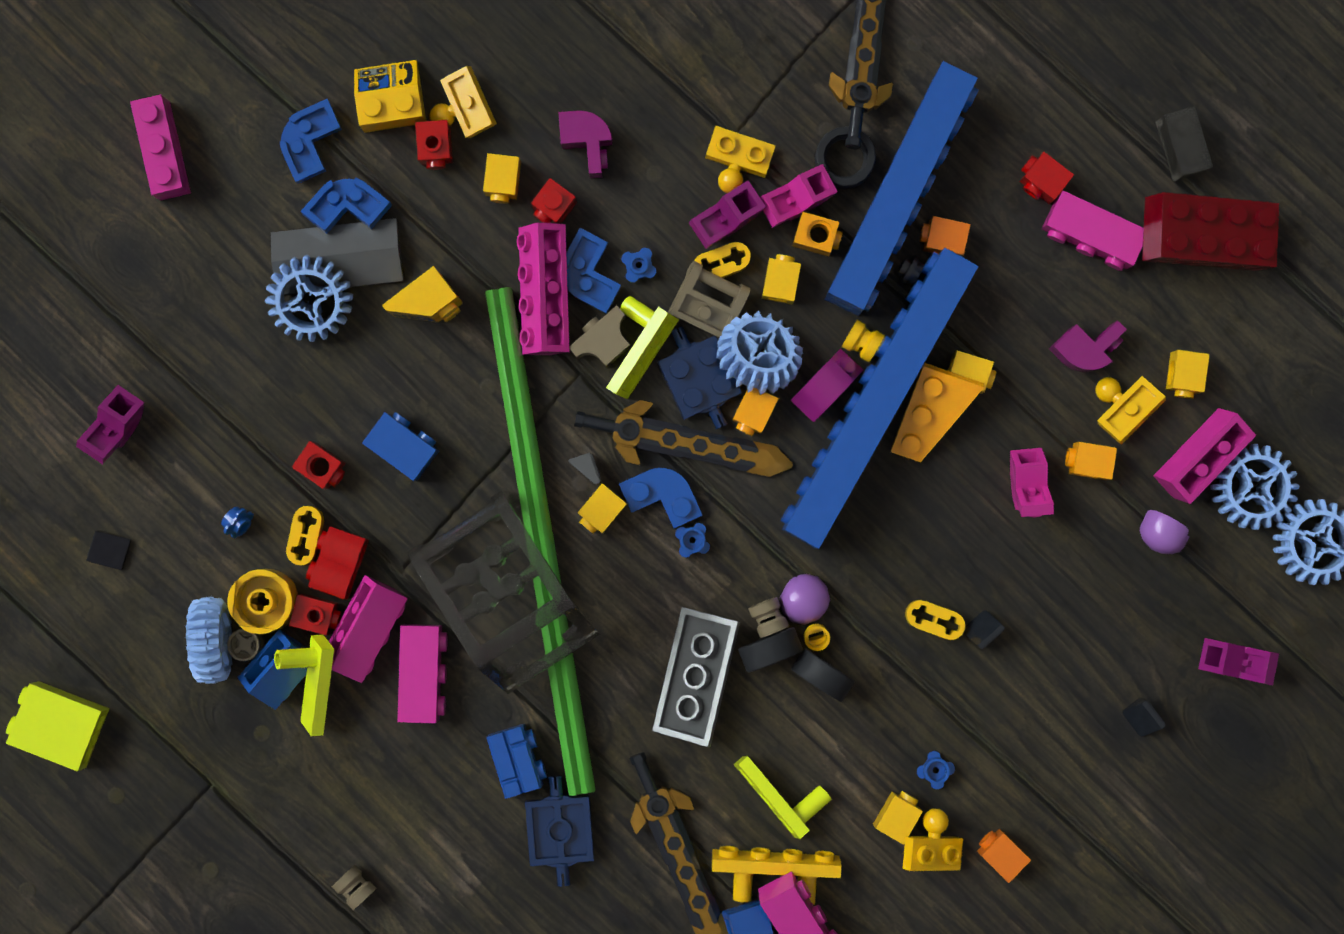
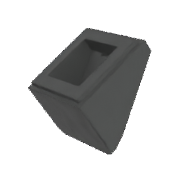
M587 453L568 460L572 466L596 485L601 484L602 480L593 454Z

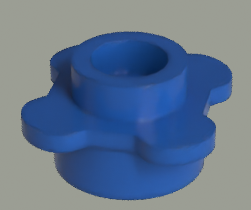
M642 248L639 252H625L622 255L621 260L626 265V279L629 282L635 283L638 279L645 277L651 279L656 275V268L652 266L651 262L652 252L650 249ZM640 262L642 267L637 268L636 263Z
M233 507L222 519L223 532L226 535L231 534L233 538L243 535L250 528L254 514L251 511L247 513V510L244 508Z
M696 523L694 527L690 528L679 527L676 530L675 536L680 541L679 553L681 556L687 558L692 553L700 552L705 554L709 551L710 544L706 542L704 534L706 527L702 523ZM694 537L696 541L695 543H690L689 539Z
M931 751L927 755L928 759L926 762L918 766L916 772L919 778L928 780L932 788L941 789L949 775L954 773L955 766L952 762L944 761L940 757L939 752ZM934 767L939 769L937 773L933 772Z

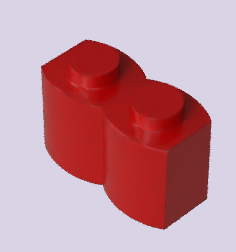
M331 526L327 532L322 531L317 542V549L320 550L317 562L312 561L306 573V579L310 580L308 587L348 600L369 539Z

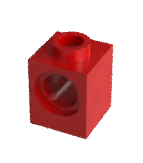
M309 441L292 468L321 488L329 489L331 485L336 487L344 477L345 471L342 469L346 463L316 442ZM320 458H325L329 463V470L323 476L317 475L314 470V465Z

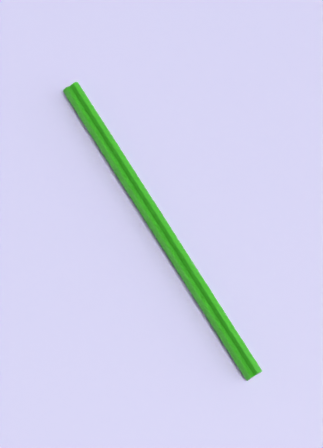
M511 287L485 291L568 793L569 796L586 794L595 791V784L524 357L522 355V345L520 343L513 291Z

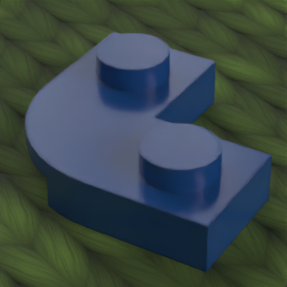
M328 99L293 114L288 118L289 121L282 132L280 148L297 184L326 172L313 142L342 130Z
M358 178L341 179L335 182L330 180L324 184L301 210V213L327 234L347 211L372 229L392 205L390 201L364 181Z
M579 228L566 253L567 289L578 300L607 314L622 287L620 284L594 271L608 242Z
M654 468L619 483L631 513L661 500L673 528L702 516L689 484L679 473L671 469Z

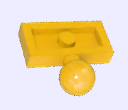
M465 66L440 80L450 105L443 103L435 105L430 111V121L447 120L451 126L456 116L465 138H472L497 124L471 66Z
M715 126L705 158L729 166L718 177L720 189L725 193H729L743 184L741 170L765 178L776 145Z
M1143 376L1124 394L1121 393L1119 382L1111 377L1101 379L1095 388L1096 395L1101 401L1114 403L1097 420L1098 425L1121 445L1166 401V396Z
M935 808L925 813L923 825L928 831V836H905L903 869L909 871L960 870L963 838L941 836V833L947 829L949 823L948 816L944 811Z

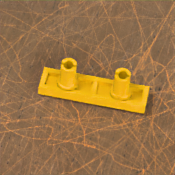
M721 846L719 849H712V872L734 873L733 900L737 902L751 901L753 874L785 875L792 871L795 876H798V881L803 880L811 893V898L809 899L813 905L815 904L818 877L841 878L840 856L834 855L830 851L802 854V851L796 849H786L783 853L770 852L769 849L762 847L752 848L751 851H741L734 846Z

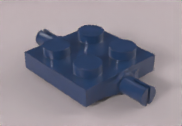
M683 326L673 330L671 333L679 349L673 355L658 361L657 364L683 420L696 414L709 413L715 429L727 425L728 423L720 407L727 400L740 395L742 391L739 386L736 387L735 378L726 379L728 370L720 369L719 363L721 360L716 358L718 350L716 336L702 342L690 343Z
M555 776L548 777L550 796L544 799L525 801L530 866L548 865L556 867L557 886L563 887L562 874H564L565 886L571 885L569 866L578 862L594 861L589 795L575 797L563 795L562 776H556L557 789L555 788Z

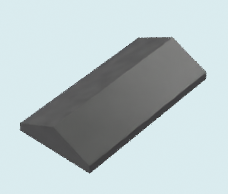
M397 218L379 220L372 229L363 222L334 225L327 234L318 227L271 232V263L273 273L282 275L279 269L281 264L285 263L291 268L290 260L296 257L300 265H302L303 257L309 255L313 265L318 256L322 257L321 266L326 268L330 261L333 262L334 267L331 272L335 274L337 271L342 270L344 275L338 281L340 283L349 281L351 284L349 288L404 282ZM305 275L309 277L315 286H329L317 276ZM295 277L287 282L284 295L298 294Z
M685 607L681 608L652 731L711 747L738 635L739 621Z

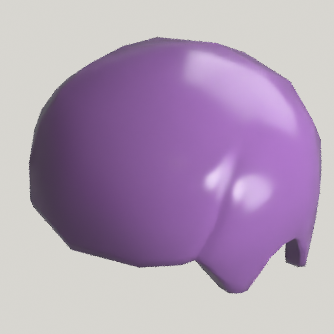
M1147 511L1140 526V534L1143 541L1151 550L1161 554L1180 552L1189 539L1187 535L1189 530L1186 526L1158 511Z
M801 574L793 577L786 584L780 595V605L783 614L791 622L801 625L819 620L826 612L830 602L827 585L819 577L810 574Z

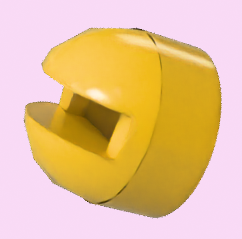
M812 624L804 632V641L811 650L821 651L829 645L830 634L825 626ZM823 631L824 633L808 638L809 635Z

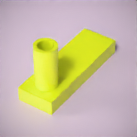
M628 296L623 301L620 310L643 326L644 330L606 387L625 399L629 398L679 321V319L662 308L658 307L656 311H653L632 296Z
M311 635L310 648L276 650L274 654L276 669L307 667L301 723L310 736H321L324 734L334 648L324 635Z
M742 756L733 764L794 838L801 839L810 830L805 823L832 800L829 794L819 785L794 808H791L748 756Z

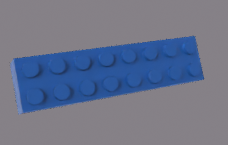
M944 61L941 63L824 300L857 316L863 310L868 312L872 308L879 294V291L874 288L877 282L883 283L894 263L888 259L891 253L896 255L900 251L908 235L903 229L905 225L911 226L921 209L922 204L917 202L919 196L924 198L926 193L929 192L936 178L931 172L933 168L938 170L944 162L950 149L945 144L947 140H953L965 119L959 115L961 111L967 112L979 89L974 87L978 79L977 77Z

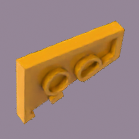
M924 363L893 441L891 452L922 462L983 390L984 383Z

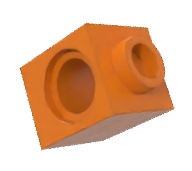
M933 216L929 220V224L923 223L919 242H924L923 251L939 254L944 248H947L961 257L964 256L971 224Z
M1000 829L995 833L990 831L979 842L981 847L977 852L1008 883L1031 861Z

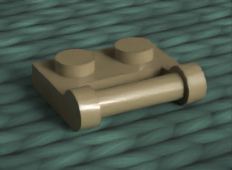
M693 261L668 312L677 318L720 337L724 327L730 324L735 317L739 316L749 296L750 288L743 284L738 286L703 269L702 264ZM698 280L733 297L731 305L729 306L693 289L696 281Z

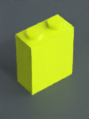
M40 681L29 683L28 686L22 689L19 695L18 704L21 706L17 716H13L8 723L6 734L9 736L6 744L75 771L85 769L109 708Z

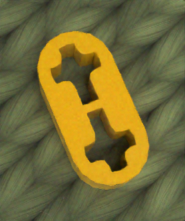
M733 242L702 253L694 261L700 264L703 260H707L708 264L719 261L720 266L713 268L711 273L724 278L746 269L751 256L746 245ZM732 249H736L738 253L743 252L745 254V257L741 258V265H736L734 261L724 264L723 259L731 256Z
M303 506L293 516L286 548L287 557L293 564L307 565L317 555V542L322 533L324 516L314 506ZM311 511L312 517L317 519V522L310 525L308 534H305V523L301 521V516H306ZM305 537V548L310 550V554L303 556L302 560H299V555L294 552V547L301 546L302 539Z
M924 600L912 601L906 608L905 616L907 622L917 629L948 640L959 638L965 631L963 617L952 610ZM921 605L925 606L924 612L934 616L932 622L921 619L919 623H916V617L912 615L913 609H919ZM953 616L955 617L954 623L958 625L957 631L951 630L949 634H946V628L936 623L938 618L949 620Z

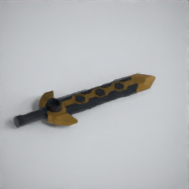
M856 0L845 80L833 72L830 74L829 87L837 102H842V106L845 109L851 110L848 138H846L845 146L849 149L856 150L861 148L862 140L860 138L863 114L871 111L873 108L877 109L892 94V83L879 86L876 89L886 0Z
M642 400L624 408L623 413L617 416L616 421L577 411L574 427H587L613 433L612 438L617 444L615 448L626 462L637 465L640 464V461L633 446H636L638 449L679 458L695 459L767 477L788 470L793 466L792 462L774 445L690 429L687 426L646 417L642 419L640 416L644 415L653 405L651 402Z
M640 752L631 756L629 759L632 765L635 766L646 792L642 794L640 802H636L630 822L635 834L640 831L646 823V819H648L650 829L664 862L668 865L695 934H728L716 899L709 889L679 812L675 809L677 807L678 809L693 810L694 807L690 797L674 788H670V790L662 786L657 788L646 762L645 753Z

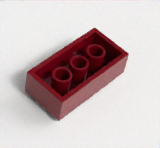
M1168 192L1145 197L1142 261L1252 271L1277 267L1279 203Z

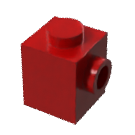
M447 120L415 122L417 154L420 164L426 165V168L429 170L446 168L445 164L453 163L449 122Z
M1043 152L1038 158L1033 155L1021 169L1025 175L1019 182L1025 185L1023 190L1032 198L1037 200L1041 198L1048 204H1051L1074 174Z
M549 178L531 202L535 210L533 215L543 223L561 224L576 205L577 200L573 194Z
M298 594L289 626L329 635L332 633V629H336L341 620L342 611H338L339 603L306 594Z

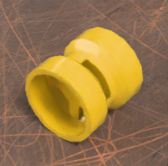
M857 319L841 347L848 351L860 352V358L870 362L885 335L877 330L870 332L866 324Z

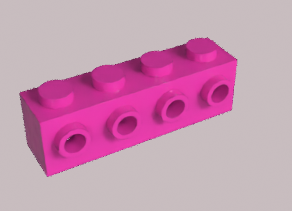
M534 223L519 227L517 247L520 260L518 279L520 281L521 293L519 311L521 313L522 325L520 332L522 355H554L569 352L566 225Z

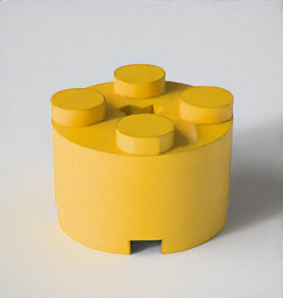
M274 569L252 570L242 575L231 586L227 601L228 610L235 622L249 633L266 634L274 632L290 623L298 592L293 580L280 571ZM265 593V598L269 599V605L263 608V604L258 603L257 599L264 596Z

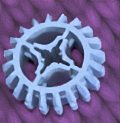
M309 255L303 257L302 265H300L296 257L290 260L291 268L285 263L281 264L279 269L282 275L274 272L271 279L276 284H268L266 287L269 293L274 294L265 299L266 304L276 305L268 311L269 316H280L275 322V326L280 327L283 323L288 325L284 332L287 336L291 334L293 329L298 331L296 335L297 340H302L304 333H308L309 341L314 342L316 332L319 333L323 340L327 339V328L336 334L339 331L337 323L344 325L347 321L346 316L342 313H350L352 310V306L344 302L351 301L353 294L343 292L350 287V282L344 281L340 283L338 280L341 279L344 272L339 270L333 274L331 270L334 267V263L331 261L327 264L326 268L322 267L323 259L320 256L316 258L314 265L311 264ZM305 275L317 276L329 286H315L309 277ZM295 277L298 295L285 302V286L288 281ZM306 292H309L310 296L313 294L317 297L313 305H309V301L305 303L302 300ZM334 295V311L330 316L323 319L321 315V302ZM303 311L313 322L300 320L291 312Z
M759 311L753 317L746 312L742 315L741 319L735 317L730 324L724 327L722 336L719 337L717 342L716 358L721 360L719 363L720 369L728 370L726 379H736V387L744 384L747 386L748 393L753 388H757L760 395L765 393L767 389L774 393L779 387L784 389L788 386L789 382H792L798 374L797 370L802 365L801 356L803 354V348L798 346L800 337L791 336L793 327H783V319L776 322L772 320L771 313L766 318H763Z
M1251 444L1249 451L1245 447L1223 472L1216 477V479H1220L1219 484H1212L1210 489L1219 490L1220 495L1214 496L1212 500L1214 503L1223 501L1224 504L1218 509L1220 514L1231 511L1227 517L1228 522L1234 523L1239 518L1238 526L1240 528H1246L1250 523L1252 530H1259L1260 524L1264 528L1272 527V519L1275 522H1282L1283 516L1280 511L1291 513L1292 509L1286 503L1287 501L1296 502L1298 500L1295 495L1290 494V491L1299 489L1300 486L1290 482V478L1297 476L1296 471H1286L1291 465V461L1284 460L1279 462L1282 452L1275 451L1271 455L1270 446H1263L1260 450L1258 444ZM1251 460L1265 464L1270 470L1258 475L1252 469H1247L1244 463ZM1237 471L1238 473L1236 474V476L1239 480L1240 486L1238 490L1233 494L1232 480L1235 472ZM1260 480H1262L1261 482H1259V485L1256 487V490H1257L1258 492H1251V493L1247 494L1248 492H1250V489L1253 487V483H1252L1253 481H1260ZM1276 480L1277 494L1274 499L1270 493V487ZM1253 499L1257 505H1262L1265 510L1255 514L1244 510L1239 504Z
M1318 499L1316 504L1312 500H1305L1304 508L1300 504L1293 505L1294 514L1290 512L1283 513L1287 524L1277 522L1276 527L1282 530V535L1276 534L1272 537L1275 541H1281V546L1273 548L1274 553H1283L1284 555L1279 558L1278 564L1285 565L1289 563L1285 573L1287 575L1296 573V581L1303 582L1307 578L1309 585H1316L1318 580L1322 585H1328L1330 577L1333 580L1339 581L1341 579L1340 570L1344 572V509L1338 511V504L1335 502L1327 506L1324 499ZM1313 516L1322 517L1319 523H1315L1312 530L1299 529V526L1308 518ZM1334 527L1338 533L1339 545L1332 539L1331 534ZM1307 537H1318V541L1321 542V545L1326 546L1328 548L1316 547V544L1312 542V539H1309ZM1294 540L1299 541L1302 545L1303 550L1300 556L1303 558L1302 561L1296 553ZM1324 553L1335 556L1326 566L1317 569L1312 568L1314 562L1319 561Z
M203 597L193 600L188 608L186 616L187 625L185 626L189 669L192 672L193 678L198 683L214 684L227 680L232 665V656L227 646L228 639L232 635L227 605L222 598Z

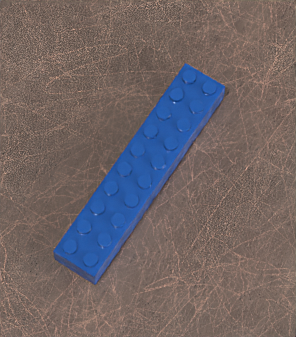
M944 248L939 254L933 252L932 256L928 258L921 272L925 274L923 281L918 280L916 284L914 283L905 299L910 302L907 309L902 308L898 311L890 325V328L894 330L892 336L883 338L874 354L879 359L875 366L872 364L867 366L858 382L863 385L859 394L856 392L851 394L844 406L843 411L847 412L843 422L840 420L836 421L827 438L832 440L827 450L824 448L820 449L811 466L816 468L811 478L808 476L804 477L797 489L796 494L800 495L798 502L795 506L789 504L780 520L785 523L782 528L783 531L815 549L820 548L979 266L947 248Z

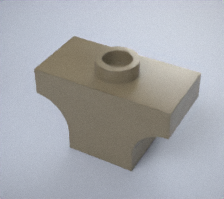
M616 305L600 320L594 317L582 328L585 333L569 346L570 351L577 359L583 356H594L606 368L630 348V344L620 332L621 324L626 318L625 314Z

